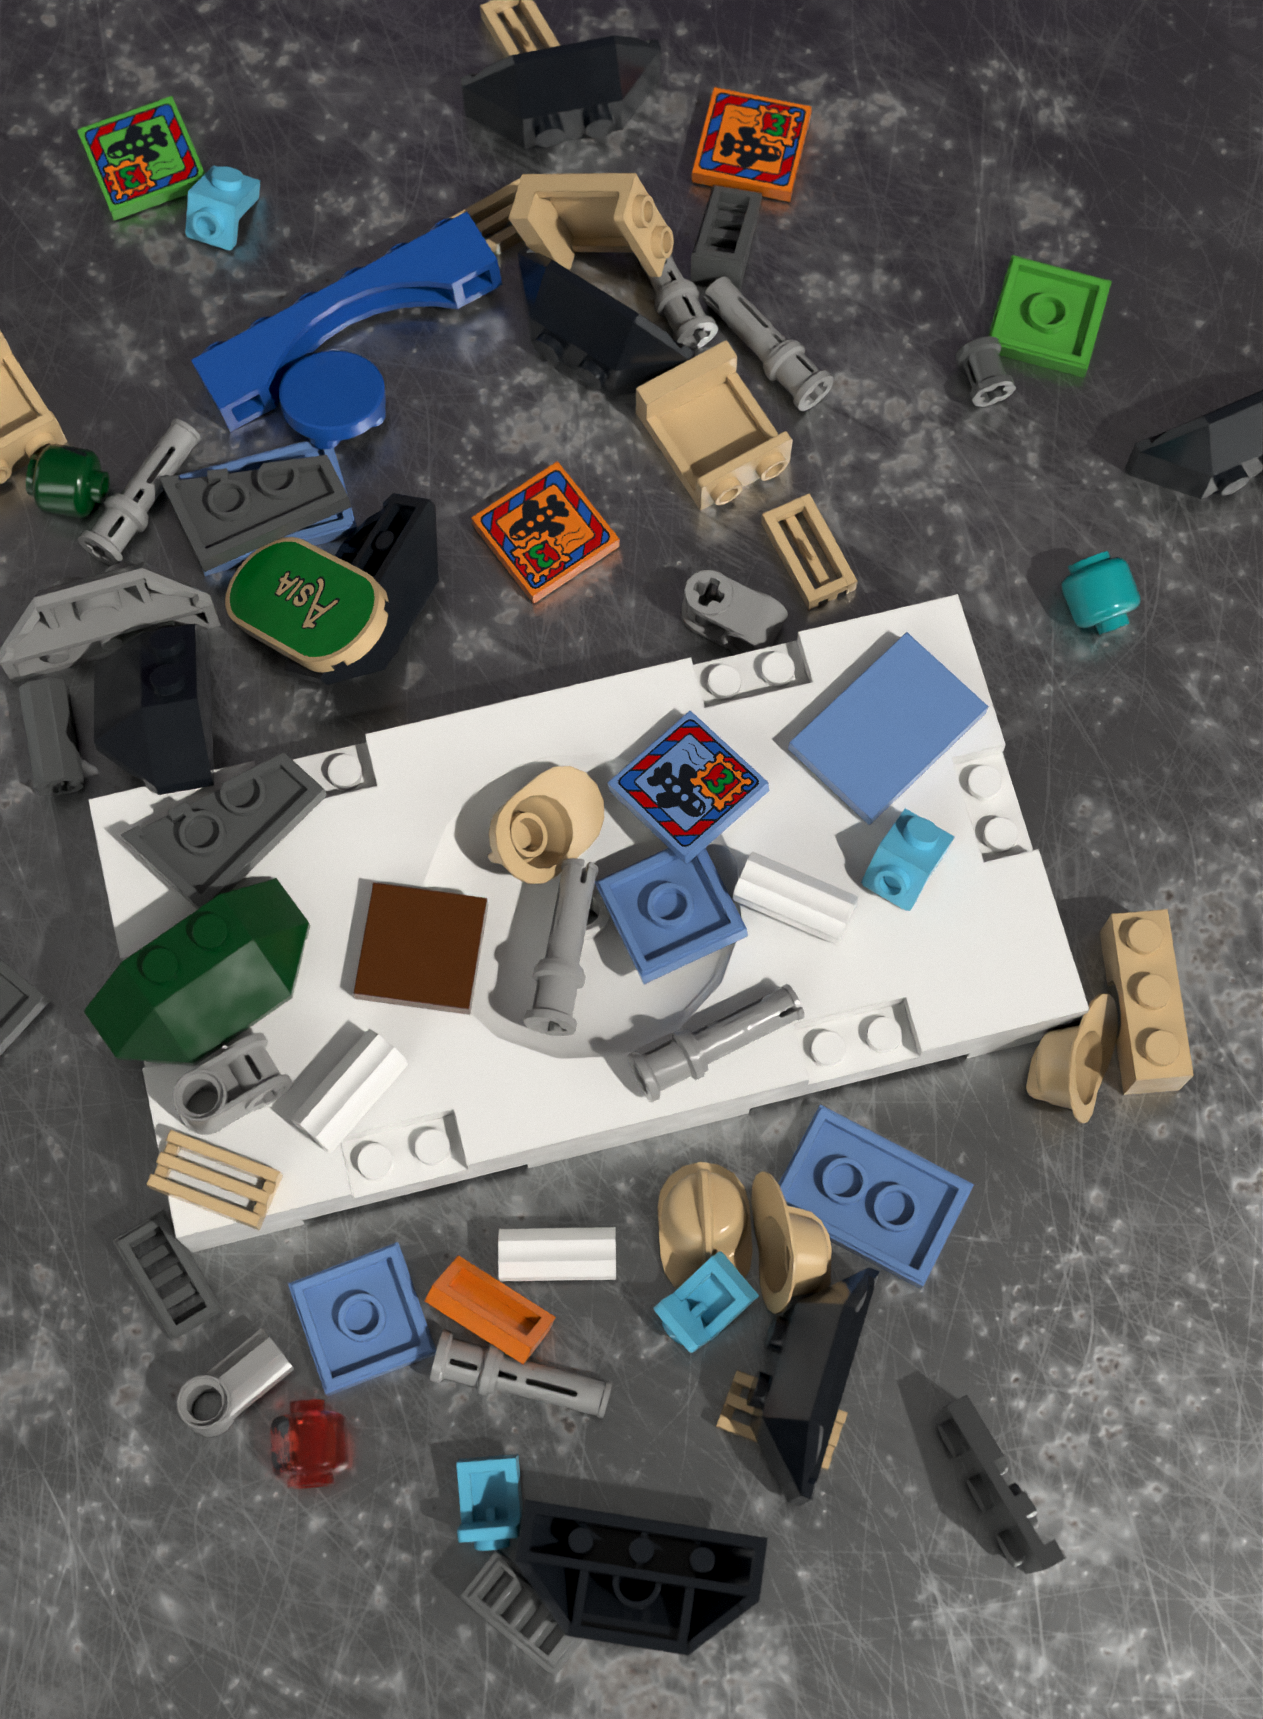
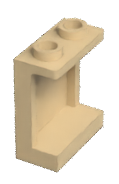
M636 173L522 174L509 220L528 248L554 260L568 270L571 269L575 252H634L649 277H661L666 258H669L673 251V233L671 228L665 223L654 204L653 198L647 193Z
M0 331L1 485L13 472L28 465L34 454H40L46 446L51 444L63 445L67 443V440L58 420L44 404L12 354L5 337Z
M727 340L636 388V414L700 511L714 503L716 505H724L732 501L741 493L743 487L758 479L767 481L776 477L787 467L791 457L792 438L787 431L781 434L777 433L736 372L737 355Z

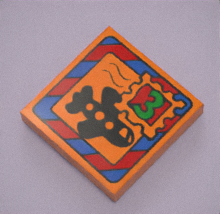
M714 87L692 170V182L708 186L717 185L762 193V197L790 202L811 119L812 106Z
M558 461L471 517L472 526L533 604L620 547L618 536Z

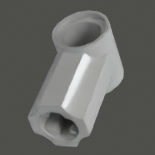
M261 1328L204 1375L188 1380L179 1391L177 1411L185 1424L196 1434L205 1437L218 1436L230 1428L240 1413L290 1374L294 1368L273 1340ZM205 1392L220 1394L222 1397V1407L216 1417L207 1421H200L194 1418L192 1408L195 1400Z

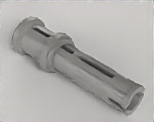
M672 256L666 258L661 277H649L643 268L656 292L654 307L660 316L666 317L674 332L673 340L686 345L691 350H696L709 343L715 337L718 326L712 317L705 315L698 301V288L693 282L683 278Z
M728 277L718 278L706 289L705 293L707 295L703 296V301L706 305L717 313L731 330L756 353L764 363L765 375L771 381H779L794 397L793 403L798 410H809L826 396L833 385V376L828 371H820L804 355L805 348L799 341L787 340L772 326L770 321L738 291Z
M173 419L168 430L144 459L122 492L114 493L106 498L104 501L105 510L90 531L84 530L78 537V542L90 555L108 566L122 562L123 556L121 552L136 532H143L148 526L149 516L147 512L164 490L159 477L174 475L193 447L201 440L199 433L191 425L180 419ZM169 455L170 458L152 483H147L148 478L164 456ZM135 497L139 498L137 503L133 500ZM117 525L119 528L111 538L108 537V533Z
M571 858L562 862V873L546 955L544 959L539 960L533 971V978L537 981L532 1009L526 1011L523 1022L531 1030L547 1035L568 1036L576 1031L577 1022L572 1017L577 989L584 986L586 978L584 970L579 963L595 878L599 870L597 865L589 862L587 863L586 871H582L585 861L583 859Z
M785 984L781 989L694 1032H691L689 1029H679L672 1033V1040L644 1054L634 1051L628 1054V1060L643 1093L650 1102H654L660 1099L661 1091L690 1076L695 1080L704 1077L705 1072L709 1069L708 1064L795 1020L803 1019L805 1017L804 1010L801 1006L798 1008L795 1006L801 1002L793 988L789 984Z
M443 1329L432 1365L431 1382L439 1384L442 1379L462 1383L477 1387L478 1394L484 1396L488 1394L494 1395L496 1389L538 1400L546 1404H553L598 1416L597 1418H604L612 1381L607 1380L606 1382L531 1361H526L523 1365L514 1358L504 1355L503 1351L492 1344L486 1347L453 1338L452 1331ZM453 1359L460 1360V1361L467 1362V1363H471V1364H475V1365H477L478 1367L473 1366V1365H469V1364H465V1363H461V1362H457V1361H454ZM500 1371H503V1372H506V1373H510V1374H514V1375H516L517 1377H513V1376H509V1375L502 1374V1373H500ZM528 1378L560 1386L563 1388L577 1391V1393L529 1381Z

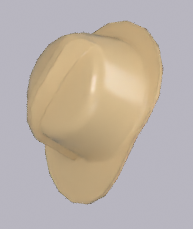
M571 766L552 767L538 774L504 805L499 807L492 817L488 831L489 844L492 850L487 855L492 863L501 864L516 879L528 884H543L558 876L562 872L563 860L577 859L592 845L600 834L604 821V800L597 784L586 772Z
M1099 993L1088 1006L1089 1011L1084 1014L1080 1025L1045 1033L1031 1058L1026 1084L1029 1096L1053 1105L1072 1109L1074 1117L1079 1123H1087L1093 1114L1097 1092L1115 1048L1118 1012L1115 1000L1108 993Z
M705 1162L685 1165L670 1175L660 1190L658 1225L660 1257L664 1273L675 1289H678L709 1258L722 1251L740 1274L746 1278L751 1267L753 1249L750 1205L744 1185L733 1172L718 1164Z
M766 1171L758 1173L752 1184L751 1203L759 1251V1283L762 1298L767 1309L773 1314H779L785 1311L791 1297L819 1292L830 1286L832 1247L829 1233L822 1221L811 1211L787 1206L780 1186L774 1177Z

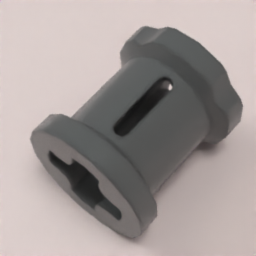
M987 336L972 340L958 349L955 354L957 365L966 371L972 387L969 394L975 406H989L1002 401L1013 394L1016 389L1012 376L1007 375L999 356L1001 344L996 337Z

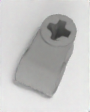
M701 570L688 579L684 589L685 599L680 610L681 620L686 628L726 648L734 655L771 647L788 617L785 607L773 597L754 591L714 570ZM713 584L717 586L716 591L712 590ZM706 599L711 600L707 607L702 605ZM697 615L701 617L700 621H697Z
M254 1033L238 1040L220 1055L185 1073L178 1079L173 1089L172 1099L182 1122L189 1130L203 1135L219 1132L248 1113L273 1103L291 1089L293 1082L289 1075L280 1074L266 1050L268 1040L263 1033ZM249 1065H254L261 1079L258 1080ZM202 1091H212L218 1094V1101L209 1112L195 1114L188 1110L189 1102L195 1094Z

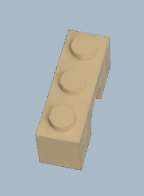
M1168 909L1111 914L1099 934L1107 986H1116L1120 1002L1121 1028L1120 1034L1116 1039V1048L1123 1095L1180 1090L1194 1074Z

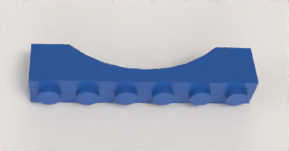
M465 212L454 219L447 218L441 220L428 233L409 243L404 242L393 246L386 252L385 256L364 267L348 270L337 282L324 289L302 295L292 306L272 317L266 316L257 319L246 331L233 338L209 345L201 355L191 361L228 429L232 432L275 409L280 401L279 387L281 380L289 368L299 360L311 355L323 342L344 328L375 314L401 308L435 306L459 309L503 285L498 260L469 213Z

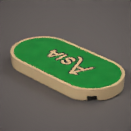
M296 537L278 539L258 548L249 555L234 573L225 597L227 614L245 633L304 667L322 673L334 671L331 666L337 665L342 661L348 666L361 659L379 640L388 618V613L384 610L385 601H388L387 593L370 574Z

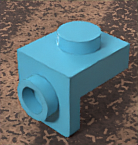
M213 165L188 191L187 237L225 250H232L237 244L239 219L259 199L260 180L245 176L239 170L232 167H217Z
M905 808L879 844L863 876L862 885L900 908L910 911L918 900L925 884L947 853L955 836L937 827L930 820L922 818Z
M720 1251L709 1258L674 1293L662 1299L654 1307V1311L662 1319L663 1328L668 1336L693 1353L713 1340L759 1295Z
M511 1454L459 1459L456 1462L461 1525L457 1529L458 1542H474V1549L480 1551L509 1547L510 1539L519 1537L523 1515L519 1455Z

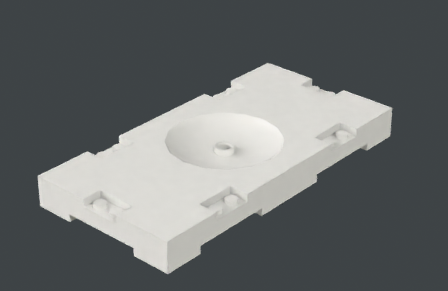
M956 594L800 631L796 641L695 665H693L690 657L365 734L367 741L365 743L293 759L296 764L325 789L327 796L231 890L277 878L309 921L310 929L305 941L293 998L196 1066L144 1061L145 1068H142L159 1154L164 1152L166 1148V1138L171 1129L278 1170L283 1175L260 1231L168 1196L176 1238L188 1250L196 1252L304 1225V1220L526 1164L528 1168L748 1114L750 1108L965 1055L967 1059L1039 1041L1049 1031L1079 1025L1084 1014L1088 1013L1089 1007L1039 849L1033 850L1003 755L1006 744L959 596ZM908 632L989 707L986 714L869 826L788 750L789 742ZM691 710L769 783V792L706 847L731 899H733V892L747 859L752 852H755L858 896L857 905L843 938L838 946L733 901L747 928V937L643 985L597 890L596 884H594L590 909L598 915V918L592 924L586 926L579 965L583 968L586 978L584 986L577 989L572 1017L577 1022L576 1031L568 1036H553L531 1030L525 1026L523 1021L526 1011L531 1010L537 986V981L533 978V971L539 960L544 959L546 955L561 873L546 883L528 884L516 879L501 864L492 863L487 857L492 851L488 835L491 819L499 807L504 805L538 774L552 767L571 766L588 774L597 784L604 800V821L600 834L592 845L577 858L585 860L582 871H586L587 863H594L599 869L598 875L595 878V881L667 849L668 847L609 791L607 782ZM255 760L214 770V786L157 795L144 786L88 800L119 955L122 961L197 909L125 843L121 834L138 825L142 829L169 815L168 810L186 801L188 804H191L221 789L223 782L257 766ZM905 808L922 818L930 820L937 827L955 836L947 853L925 884L918 900L910 911L900 908L864 887L861 883L879 844ZM373 883L488 899L489 905L470 1015L355 999L353 992ZM785 984H789L793 988L801 1002L795 1006L797 1008L801 1006L804 1010L805 1017L803 1019L795 1020L708 1064L709 1069L705 1072L704 1077L695 1080L690 1076L661 1091L660 1099L654 1102L648 1100L634 1076L628 1060V1054L634 1051L644 1054L672 1040V1033L679 1029H689L691 1032H694L781 989ZM371 1029L394 1046L407 1059L408 1065L330 1154L304 1134L290 1118L366 1031ZM254 1033H263L268 1040L266 1050L280 1074L289 1075L293 1082L291 1089L273 1103L248 1113L219 1132L203 1135L189 1130L182 1122L172 1099L173 1089L178 1079L185 1073L220 1055L238 1040ZM249 1065L258 1080L261 1079L254 1065ZM202 1091L195 1094L189 1102L188 1110L195 1114L209 1112L215 1107L218 1101V1094L212 1091ZM181 1149L177 1156L179 1159L262 1190L265 1183L263 1180ZM171 1170L167 1179L250 1212H253L256 1205L254 1201Z

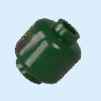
M51 444L46 446L40 454H34L31 457L26 472V491L29 496L34 497L35 504L44 512L83 518L92 512L96 503H104L106 500L110 477L108 472L102 471L99 457L93 451Z

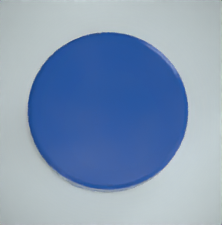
M324 351L309 355L290 367L281 380L279 398L282 414L287 423L296 432L308 437L310 443L315 448H334L341 440L356 437L372 427H377L386 418V394L383 377L372 362L358 354L346 351Z

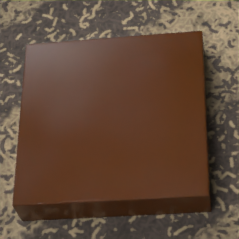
M373 883L353 992L355 999L470 1015L489 905L488 899Z

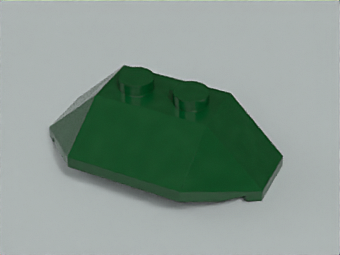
M277 878L220 894L123 960L84 1009V1013L117 1060H140L196 1066L293 998L310 923Z

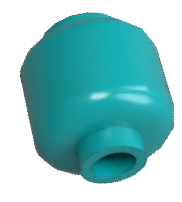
M1105 551L1068 566L1070 575L1066 576L1062 581L1061 589L1076 626L1080 628L1096 626L1099 635L1130 624L1127 613L1139 606L1141 597L1125 559L1119 557L1111 558L1109 551Z

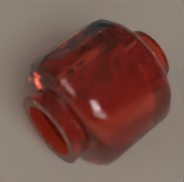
M323 1399L290 1402V1413L276 1417L270 1425L271 1469L273 1474L280 1479L287 1480V1489H307L335 1485V1476L343 1473L349 1464L346 1418L339 1412L326 1411L325 1400Z

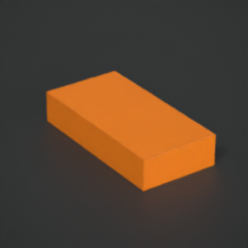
M459 1255L434 1282L424 1301L523 1365L548 1334L556 1318Z

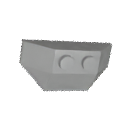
M129 562L118 563L107 568L104 573L86 578H63L55 582L52 587L38 590L1 646L0 665L10 681L15 683L106 658L142 632L194 623L211 629L221 626L209 594L146 562L137 564Z

